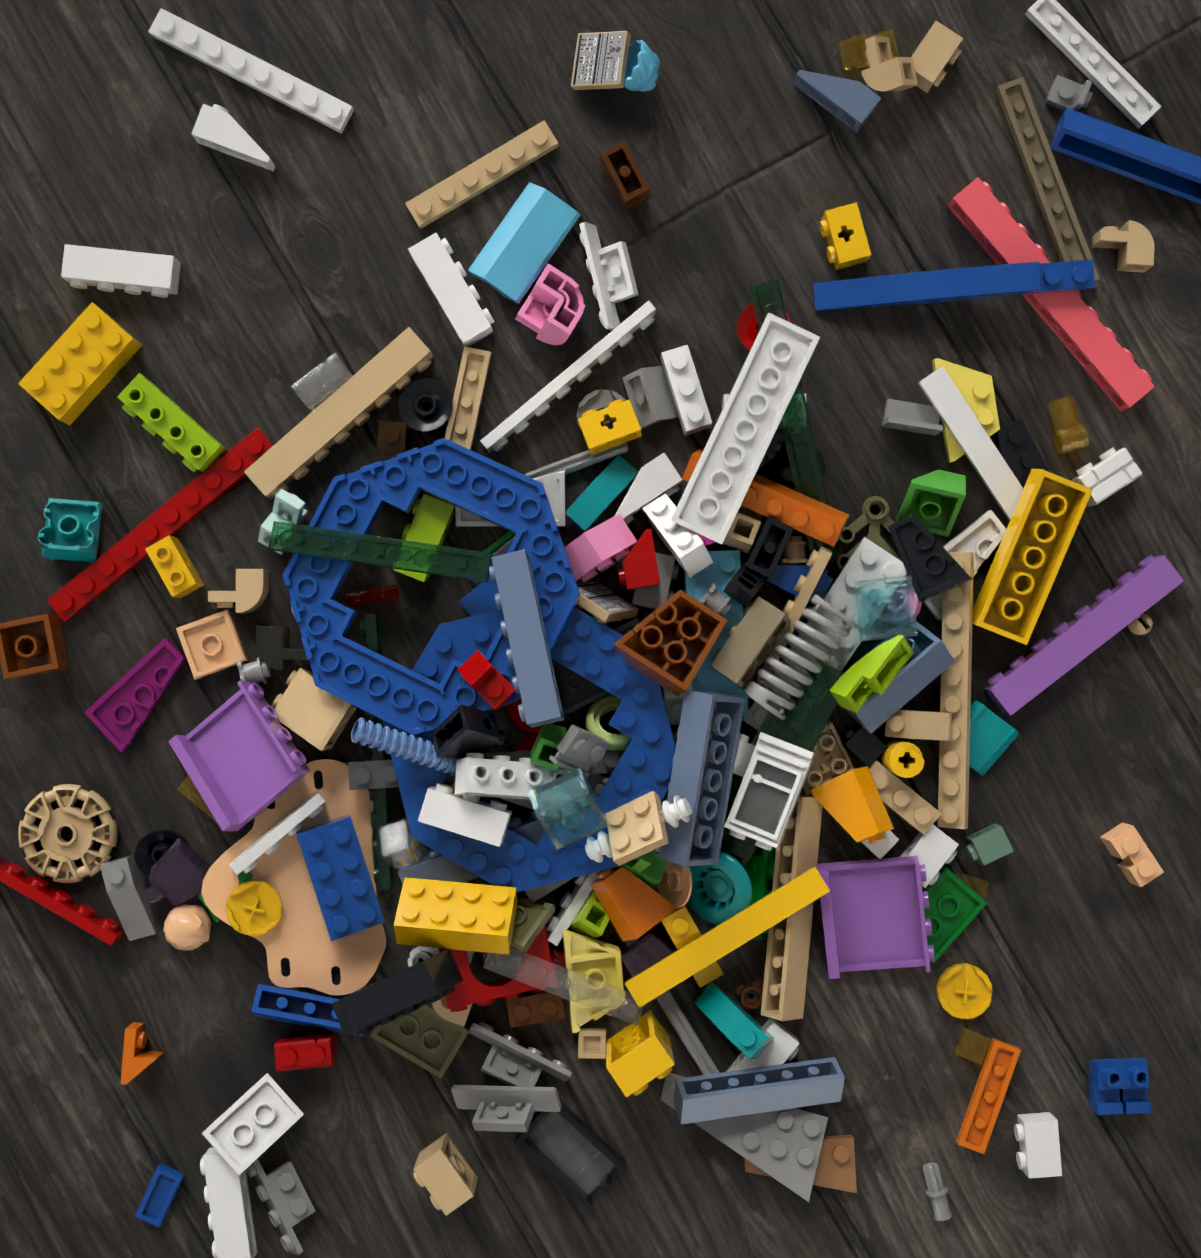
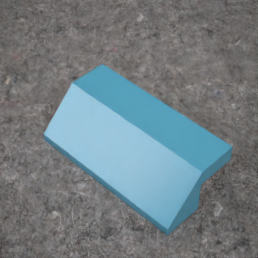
M529 182L468 271L474 277L490 284L503 297L519 304L580 217V214L547 189Z

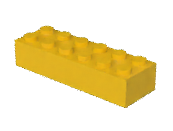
M1031 469L973 607L972 624L1022 644H1028L1093 489L1043 469Z

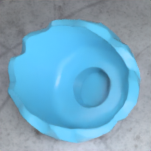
M636 40L633 45H629L624 87L630 91H650L656 86V81L659 77V58L643 40Z

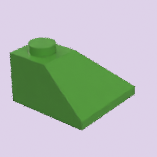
M936 470L912 479L896 522L914 515L930 533L949 537L966 497V476Z

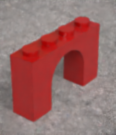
M546 925L526 953L515 949V960L512 968L503 978L495 982L484 983L478 981L471 972L467 951L450 949L463 981L454 985L456 991L444 996L440 1000L441 1005L446 1009H450L451 1012L466 1010L467 1005L477 1003L478 1006H485L494 1003V999L504 997L505 1000L519 998L522 992L530 991L531 994L547 991L546 987L555 985ZM433 948V954L437 955L448 949Z

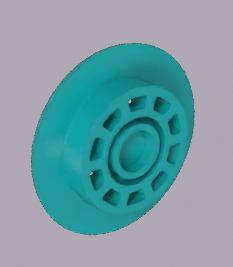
M720 851L718 865L689 866L692 875V891L687 903L695 914L703 920L719 925L751 905L752 886L750 878L744 867L734 857Z

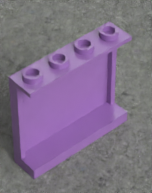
M237 682L240 690L189 734L186 736L175 735L168 741L222 831H239L310 772L306 765L304 754L296 749L292 743L290 732L280 724L277 719L278 714L276 710L268 705L263 697L264 691L253 682Z
M918 856L817 864V870L830 889V892L820 897L829 979L840 978V972L925 966L926 972H930V962H935L933 945H928L927 935H932L930 918H925L924 909L929 908L928 891L922 892L921 883L927 881L925 864H919Z

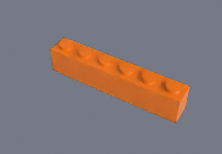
M698 449L691 455L682 477L683 480L689 482L703 450ZM755 474L741 504L743 507L766 517L770 516L799 532L833 547L839 540L849 518L847 513L758 474Z

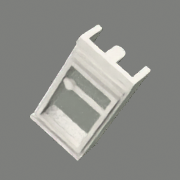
M760 732L756 747L724 827L730 829L729 834L745 840L746 836L756 840V846L771 851L772 847L779 848L816 753Z

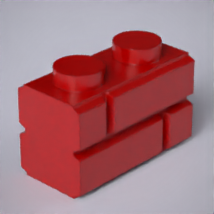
M335 1032L296 1035L294 1038L293 1036L280 1037L274 1043L277 1071L333 1066L337 1060Z

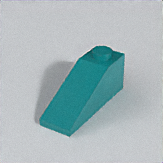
M712 981L694 1002L717 1028L749 1059H757L774 1039L768 1031Z

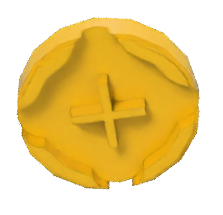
M249 880L242 882L231 892L227 899L226 915L228 922L234 930L256 937L267 934L277 925L282 914L283 903L279 892L273 885L262 880Z
M968 963L955 964L947 968L939 977L936 986L937 998L942 1008L951 1016L961 1019H974L982 1015L990 1006L992 984L988 976L977 966Z

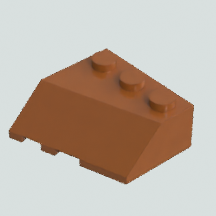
M679 590L612 646L631 667L676 696H679L688 689L728 620L684 591Z

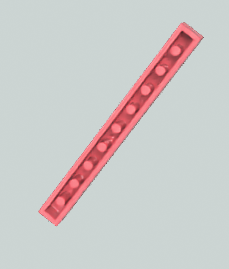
M979 177L954 196L947 205L996 265L1028 262L1050 263L1046 258L1044 249L1040 245L1034 244L1028 237L1027 229L1012 218L1007 205L999 202L993 195L990 185L984 181L982 182ZM1078 290L1022 294L1120 412L1130 408L1155 387L1151 382L1152 379L1148 372L1137 366L1133 361L1132 353L1128 349L1121 347L1116 341L1115 333L1110 328L1104 327L1098 319L1097 312L1083 302Z

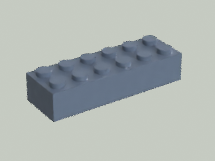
M685 691L682 700L680 724L677 730L676 749L672 760L673 767L671 780L668 785L667 801L673 804L674 796L676 795L682 799L685 798L691 806L692 814L690 815V821L687 823L680 819L677 828L672 827L667 822L665 823L669 843L659 847L658 859L684 867L718 865L745 698L717 692Z

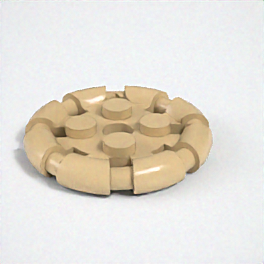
M62 784L54 786L51 791H42L27 805L24 810L26 812L24 819L19 822L18 842L20 848L23 847L26 854L24 859L37 874L42 877L49 876L53 878L54 882L76 883L82 881L88 875L90 877L101 871V864L109 862L112 857L110 855L112 847H116L118 828L116 819L113 820L109 812L111 807L98 793L93 790L90 792L86 791L80 785ZM78 799L84 801L82 809L74 807ZM57 800L60 808L53 810L51 804ZM99 815L102 825L96 827V821L92 818ZM36 817L42 819L39 827L34 824ZM64 826L71 828L73 831V838L69 842L61 837V830ZM38 840L41 841L44 850L37 852L34 842ZM95 841L102 843L99 851L92 849ZM81 858L84 866L77 867L74 860ZM52 859L60 862L58 867L52 866Z

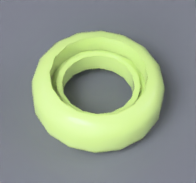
M607 694L590 705L586 714V731L604 738L610 743L607 750L622 751L627 748L632 738L624 733H608L602 729L599 723L604 714L616 711L622 701L613 694Z

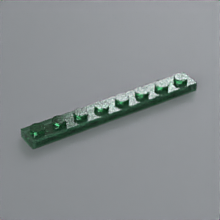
M279 521L273 522L268 546L273 551L488 583L489 567L492 563L491 557H493L491 553Z

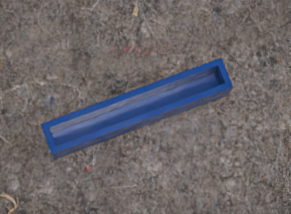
M1066 108L1055 128L1050 149L1201 204V157Z

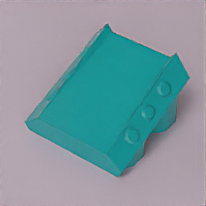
M49 498L43 513L46 518L45 527L38 534V540L43 546L42 556L52 561H80L90 564L96 561L102 503Z
M976 700L971 705L969 767L983 776L1016 739L1019 732Z

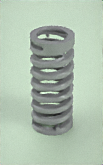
M816 594L812 598V604L814 605L812 610L804 609L802 611L803 617L814 628L801 621L793 623V628L806 641L792 633L784 635V640L800 655L782 645L775 647V652L792 668L773 657L766 659V664L783 680L764 669L757 671V676L775 693L762 687L763 685L759 681L756 683L750 681L744 688V692L782 720L786 718L783 708L793 709L795 706V702L790 695L795 697H802L804 695V690L798 682L804 685H811L813 683V678L807 670L813 673H820L822 671V665L815 657L823 661L831 659L832 655L824 645L833 649H838L841 646L840 641L832 632L846 637L850 634L851 629L857 625Z

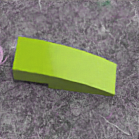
M899 634L882 643L853 664L829 691L841 707L858 713L873 692L879 695L885 692L914 652L905 637Z

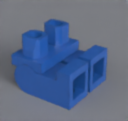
M1118 1058L1090 1060L1089 1108L1098 1115L1123 1114V1111L1126 1114L1152 1113L1151 1102L1148 1100L1147 1088H1149L1147 1059Z

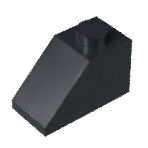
M770 516L764 519L749 550L745 567L771 579L794 528Z

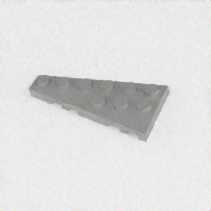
M670 1072L665 1077L660 1100L675 1110L673 1104L675 1079L686 1077ZM792 1108L695 1122L703 1130L809 1202L828 1117Z

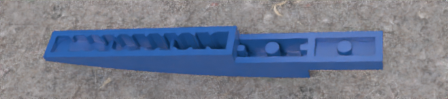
M1094 260L1054 263L1028 262L814 283L815 311L978 300L982 297L1090 290L1095 288Z

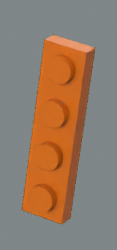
M992 1038L956 1139L958 1145L985 1154L1021 1052L1019 1047Z

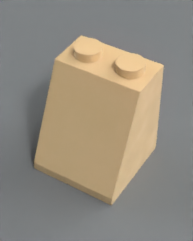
M299 668L298 671L294 670L286 681V684L289 685L284 694L280 693L276 697L272 707L276 710L278 714L277 719L310 744L321 751L332 749L357 707L316 687L312 676L313 673L306 668Z

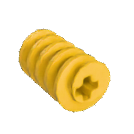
M900 740L890 741L885 744L887 749L880 755L881 764L891 773L900 777L911 778L921 772L925 761L920 749L916 745Z

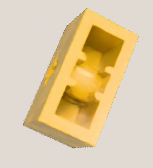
M857 202L826 210L821 218L822 221H819V227L822 237H827L829 247L826 248L827 257L830 263H834L835 270L867 262L871 256V251ZM840 233L844 237H849L847 242H845L844 238H839Z
M622 399L615 400L609 403L605 409L599 411L591 409L584 412L581 418H578L579 427L590 455L642 437L641 427L630 399L626 401ZM606 421H610L613 424L612 429H608L605 426Z
M169 535L145 549L172 597L183 598L204 586L202 579L178 538Z

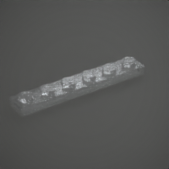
M512 947L510 948L509 955L488 953L483 968L636 1026L644 1007L643 1005L639 1008L630 992Z

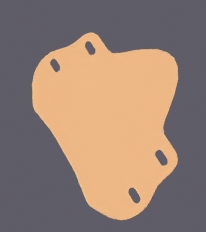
M322 759L306 764L310 772L275 800L274 809L266 807L254 817L253 828L213 863L203 879L201 893L206 906L215 916L231 926L226 915V904L233 889L239 885L238 875L230 868V862L316 790L325 799V802L322 804L324 808L315 817L310 818L307 816L300 822L302 827L298 831L350 814L376 893L372 849L374 802L368 789L349 790L348 766L345 763ZM317 770L322 772L323 787L321 789H316L314 786V772ZM297 832L290 837L286 834L278 841L280 843L279 847L269 855L264 852L256 859L258 864L249 871L253 876L249 880H262L273 885L279 892L283 903L282 914L277 925L267 934L251 937L263 943L267 953L269 978L276 986L283 988L308 987L329 995L353 993L364 987L376 972L386 948L383 924L331 941L297 838ZM282 958H288L290 961V975L287 977L283 976L281 972ZM334 966L340 968L341 983L339 985H334L332 982L331 969Z

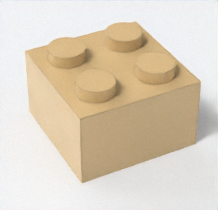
M447 1133L419 1152L413 1168L415 1171L413 1175L421 1187L425 1186L431 1194L430 1200L437 1210L441 1209L447 1216L474 1196L478 1176Z

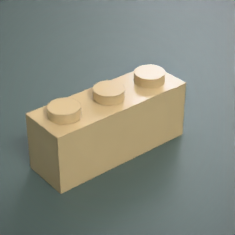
M875 760L870 765L869 771L883 804L917 832L925 835L942 813Z

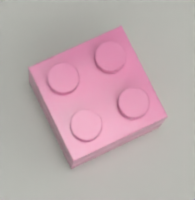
M620 514L584 532L565 547L576 581L582 579L583 582H586L598 574L596 572L597 569L601 573L615 564L614 558L616 561H619L627 556L630 552L628 548L637 542Z

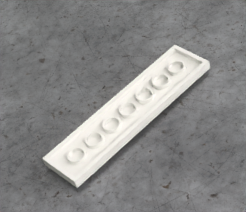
M771 313L767 314L670 521L719 544H723L820 339L819 336Z
M863 537L823 597V600L857 625L851 629L850 634L846 637L832 632L840 641L841 646L838 649H833L824 645L831 653V659L823 661L815 657L822 665V671L820 673H813L807 670L813 678V683L811 685H804L798 682L804 690V695L802 697L790 695L795 702V706L793 709L783 708L786 715L785 720L778 718L755 700L748 709L749 716H744L742 720L758 731L789 743L795 740L828 692V688L841 673L906 576L907 571L904 563L869 539ZM807 621L806 624H807L808 626L814 628V627ZM800 634L797 636L806 641ZM792 647L789 648V650H791V651H793L794 653L800 655V654H799L797 651H795ZM783 659L780 661V662H782L783 664L787 665L788 667L792 668V667H791L786 661H784ZM775 671L772 673L775 677L783 680ZM766 684L765 688L768 689L769 691L775 693V692Z

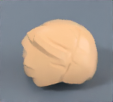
M184 904L175 907L169 912L164 922L163 932L167 942L174 948L190 951L209 941L212 924L209 914L203 907Z

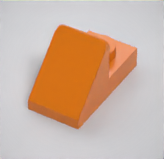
M133 1022L125 1028L121 1084L126 1085L163 1054V1052L142 1050L147 1042V1032H144V1023Z

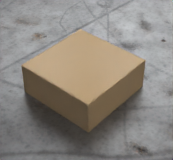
M580 1028L578 1058L606 1059V1029Z

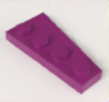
M164 638L84 713L121 753L125 752L186 660V657L169 638Z

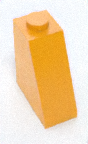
M868 766L852 769L811 789L812 795L857 843L869 840L870 844L876 843L886 838L884 833L894 829Z

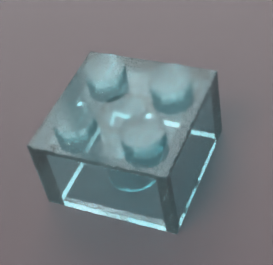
M911 575L855 581L860 641L893 638L899 634L904 637L918 636Z
M581 768L529 791L535 815L557 850L609 826L601 802Z

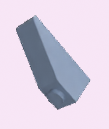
M799 70L793 82L794 86L856 133L871 116L881 100L876 90L862 84L860 81Z

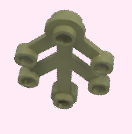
M879 496L869 497L862 505V515L843 529V531L847 530L851 533V538L844 540L841 533L839 541L844 544L852 542L855 538V533L869 523L868 535L865 538L902 561L901 557L880 536V524L890 534L888 526L894 524V521L888 516L889 505L887 501ZM872 505L879 507L878 515L871 513L870 508ZM859 543L848 553L842 554L836 559L838 569H843L840 559L846 557L849 560Z

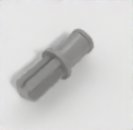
M929 1162L923 1165L927 1185L926 1195L930 1197L934 1219L936 1221H945L952 1217L946 1196L948 1189L943 1184L939 1165Z

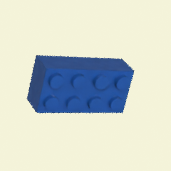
M350 814L298 831L297 838L331 941L385 923Z

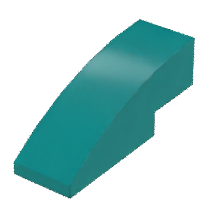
M618 455L568 508L565 515L584 532L588 531L639 472Z

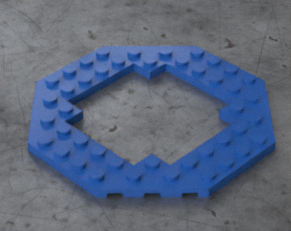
M445 438L436 440L434 444L419 449L417 447L397 454L395 458L361 467L356 472L334 477L282 575L285 586H287L289 591L290 603L296 623H298L304 650L312 668L315 686L414 736H419L436 729L460 705H466L485 712L494 710V708L459 673L457 669L463 663L452 659L439 684L345 638L357 612L334 601L384 503L409 514L420 491L423 490L515 533L516 535L507 553L525 549L530 556L551 654L581 596L543 484ZM500 626L485 658L513 686L512 677L516 676L514 665L510 666L507 658L506 649L510 648L509 638H504ZM515 693L503 706L521 700L520 693Z
M575 607L551 654V658L622 700L608 725L632 738L577 834L551 821L541 840L536 844L508 827L503 844L498 847L419 822L418 818L427 789L431 786L436 787L437 783L444 784L450 772L443 773L442 769L437 771L434 769V766L428 768L426 764L419 765L418 761L413 763L409 758L404 760L401 758V755L395 757L391 753L411 836L494 886L516 887L517 892L619 866L613 861V857L609 858L606 855H603L601 863L591 860L585 850L587 837L593 836L595 839H598L599 831L609 835L605 815L607 812L652 791H655L660 796V801H662L671 780L672 760L676 749L660 685L631 667L612 646L623 635ZM497 609L438 625L412 671L440 684L452 659L464 664L477 650L485 657L501 626V621L504 620L503 610L499 611ZM384 720L382 721L383 727L388 726L391 731L397 729L399 733L406 732ZM432 731L415 736V739L420 737L423 739V742L429 740L433 744Z

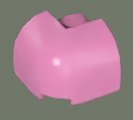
M547 264L515 319L538 333L536 339L551 345H562L572 333L585 308L583 296L578 289L580 285L563 272Z

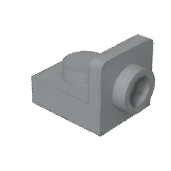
M1057 75L1045 104L1062 111L1069 108L1078 112L1081 107H1087L1093 92L1089 91L1092 81L1086 80L1082 85Z

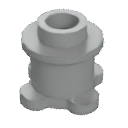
M712 583L698 601L723 617L732 606L728 602L731 597L724 596L716 589L717 585Z
M260 657L257 658V661L247 664L237 661L241 681L256 684L263 682L267 684V678L271 677L267 661L262 662Z

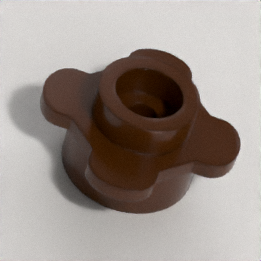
M755 980L752 984H739L736 987V993L741 1001L739 1006L744 1011L757 1007L761 1008V982ZM752 993L753 998H749L748 995Z

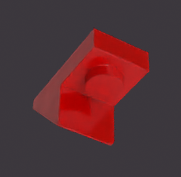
M479 650L457 669L470 686L476 689L496 711L516 693L514 687Z

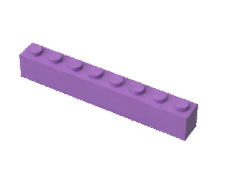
M1150 555L1138 564L1140 567L1133 574L1127 572L1117 580L1118 585L1112 590L1107 588L1095 597L1097 602L1090 607L1085 605L1074 613L1076 618L1068 624L1063 622L1052 630L1054 635L1048 640L1043 638L1031 647L1032 652L1026 657L1021 655L1009 664L1011 668L1004 674L998 672L988 680L990 685L984 688V690L1002 714L1008 716L1014 714L1184 582L1165 555L1155 557Z

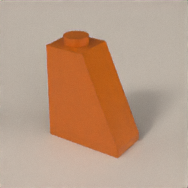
M625 867L601 870L596 874L598 878L590 883L622 941L638 939L676 910L672 903Z

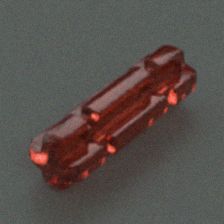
M396 585L385 586L384 589L377 587L359 590V593L355 591L345 593L347 607L384 602L385 599L387 601L397 600L399 598Z

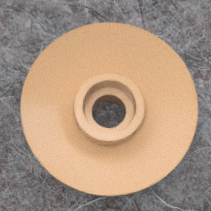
M667 861L657 888L659 894L672 903L675 909L683 907L688 902L692 891V875L689 866L684 867Z

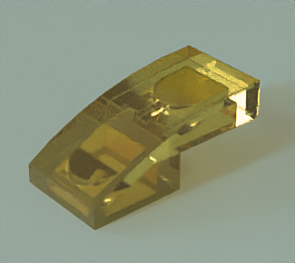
M893 28L868 37L864 33L838 42L844 70L870 66L866 58L867 48L865 40L873 36L889 37L892 57H900Z

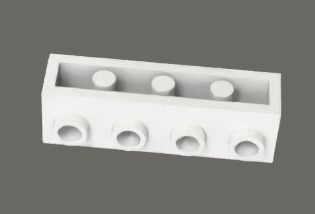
M467 753L465 758L456 760L455 795L558 803L571 800L572 771L560 766L555 771L531 763L530 758H519V762L510 761V756L503 755L493 756V759H484V754Z

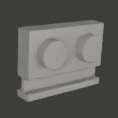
M572 724L556 747L559 751L555 756L551 755L549 759L557 766L588 778L590 775L588 770L591 766L595 767L604 757L610 743L604 738Z

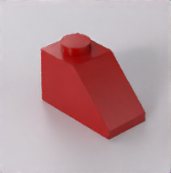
M651 529L644 531L622 563L623 568L618 569L620 585H626L627 591L660 586Z

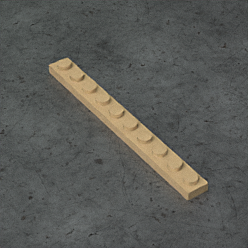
M948 552L973 579L974 553ZM973 580L943 592L942 642L955 661L941 673L940 712L952 713L950 741L940 740L938 811L942 814L938 817V827L968 828Z

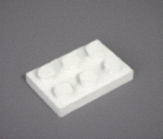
M267 1073L202 1132V1135L236 1174L240 1176L304 1114Z

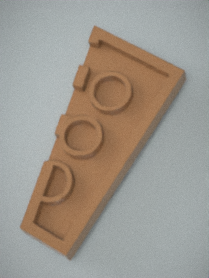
M852 1135L824 1136L813 1185L857 1193L854 1138ZM744 1158L745 1172L770 1176Z

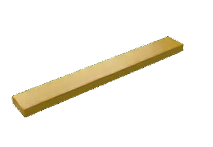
M814 866L625 982V985L640 1008L830 892V889Z

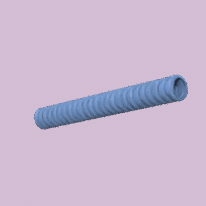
M362 717L355 722L351 732V741L353 743L360 741L362 746L368 744V747L371 749L376 747L378 751L385 750L386 754L393 753L395 757L401 755V758L404 760L409 758L411 762L418 761L419 765L426 764L428 768L434 766L435 770L439 771L442 769L443 773L450 772L452 776H456V760L462 759L438 758L434 743L431 744V741L425 740L423 742L422 738L418 737L415 739L414 735L410 734L407 736L406 732L399 733L397 729L391 731L388 726L382 728L381 724L377 723L374 725L373 721L370 720L365 722V719ZM536 801L537 804H544L545 807H550L554 804V802Z

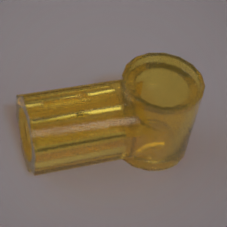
M1073 396L1049 402L1048 406L1055 428L1053 440L1057 452L1064 454L1087 448L1089 446L1088 432L1086 427L1080 424Z

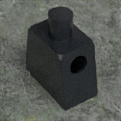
M460 705L431 732L438 758H465L467 753L484 754L492 746L501 747L505 741V734L502 730H498L495 716L492 713L466 705Z

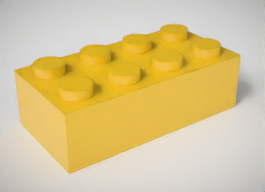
M92 302L18 384L58 420L71 425L141 348L142 344L103 309Z
M405 877L393 925L396 942L402 945L509 955L518 907L516 887Z
M652 1010L606 1040L607 1070L626 1098L632 1093L634 1096L639 1095L648 1088L649 1085L647 1083L656 1077L662 1079L673 1070L672 1066L675 1065L670 1037Z

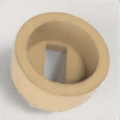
M1142 613L1128 624L1129 630L1136 635L1147 634L1153 626L1151 617ZM1139 617L1146 624V629L1142 625V623L1139 620H1137Z

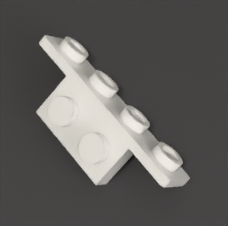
M583 222L580 223V240L585 247L587 254L586 265L593 278V294L598 300L600 307L599 319L605 329L613 331L620 325L615 303L639 295L626 242L620 241L601 248L596 226Z

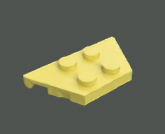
M939 358L933 359V372L943 366L988 436L990 437L1000 430L992 376ZM941 419L947 462L952 463L965 453Z
M562 930L570 1025L572 1033H577L581 1030L580 1027L592 1019L596 1021L604 1016L608 1010L615 1009L625 1002L621 951L618 946L569 930Z

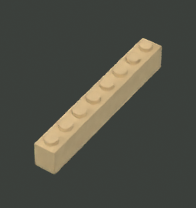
M408 327L246 469L244 473L269 499H273L280 489L287 492L289 489L288 484L294 479L300 480L309 472L308 467L315 461H322L330 453L328 449L335 443L341 444L350 435L349 431L355 425H363L370 418L369 413L372 410L386 405L391 399L390 395L396 389L402 390L411 382L410 377L414 373L427 369L432 363L430 359L434 357L432 352L412 329Z
M781 794L779 821L790 794ZM799 795L780 847L776 848L772 892L814 866L817 868L823 806L814 796ZM814 901L768 929L761 1005L762 1016L779 1021L803 1018Z

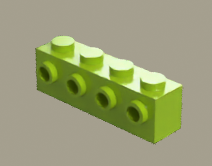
M138 373L117 397L124 403L121 407L133 418L138 415L144 421L142 427L153 436L158 433L164 439L162 445L173 454L178 451L184 457L183 464L193 472L197 469L204 472L227 450L141 373Z

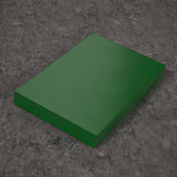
M945 865L939 871L940 876L937 881L931 886L928 884L922 890V892L928 891L929 908L924 909L925 918H930L932 935H927L928 945H933L935 962L988 904Z

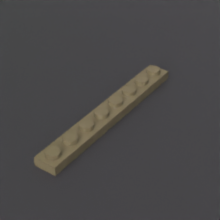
M1024 77L997 86L995 89L1060 262L1093 260ZM1094 264V278L1095 282H1097L1098 280H1100V277Z

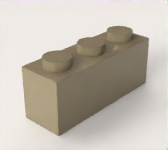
M758 596L755 602L752 601L746 607L744 618L739 625L736 624L728 634L729 639L723 648L720 647L712 657L713 662L710 666L744 690L790 624V618L784 612Z

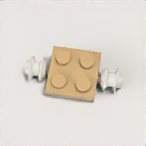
M655 791L645 794L605 813L609 835L599 831L598 839H595L593 836L587 837L586 853L591 860H595L598 863H601L603 855H606L609 858L613 857V861L619 866L668 844L665 823L667 822L672 827L677 828L680 819L686 823L689 822L690 815L692 814L691 806L685 798L682 799L678 795L674 796L673 804L665 800L661 806L660 796Z

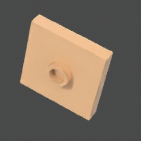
M229 609L176 628L194 680L235 666L237 661H242V663L248 661Z

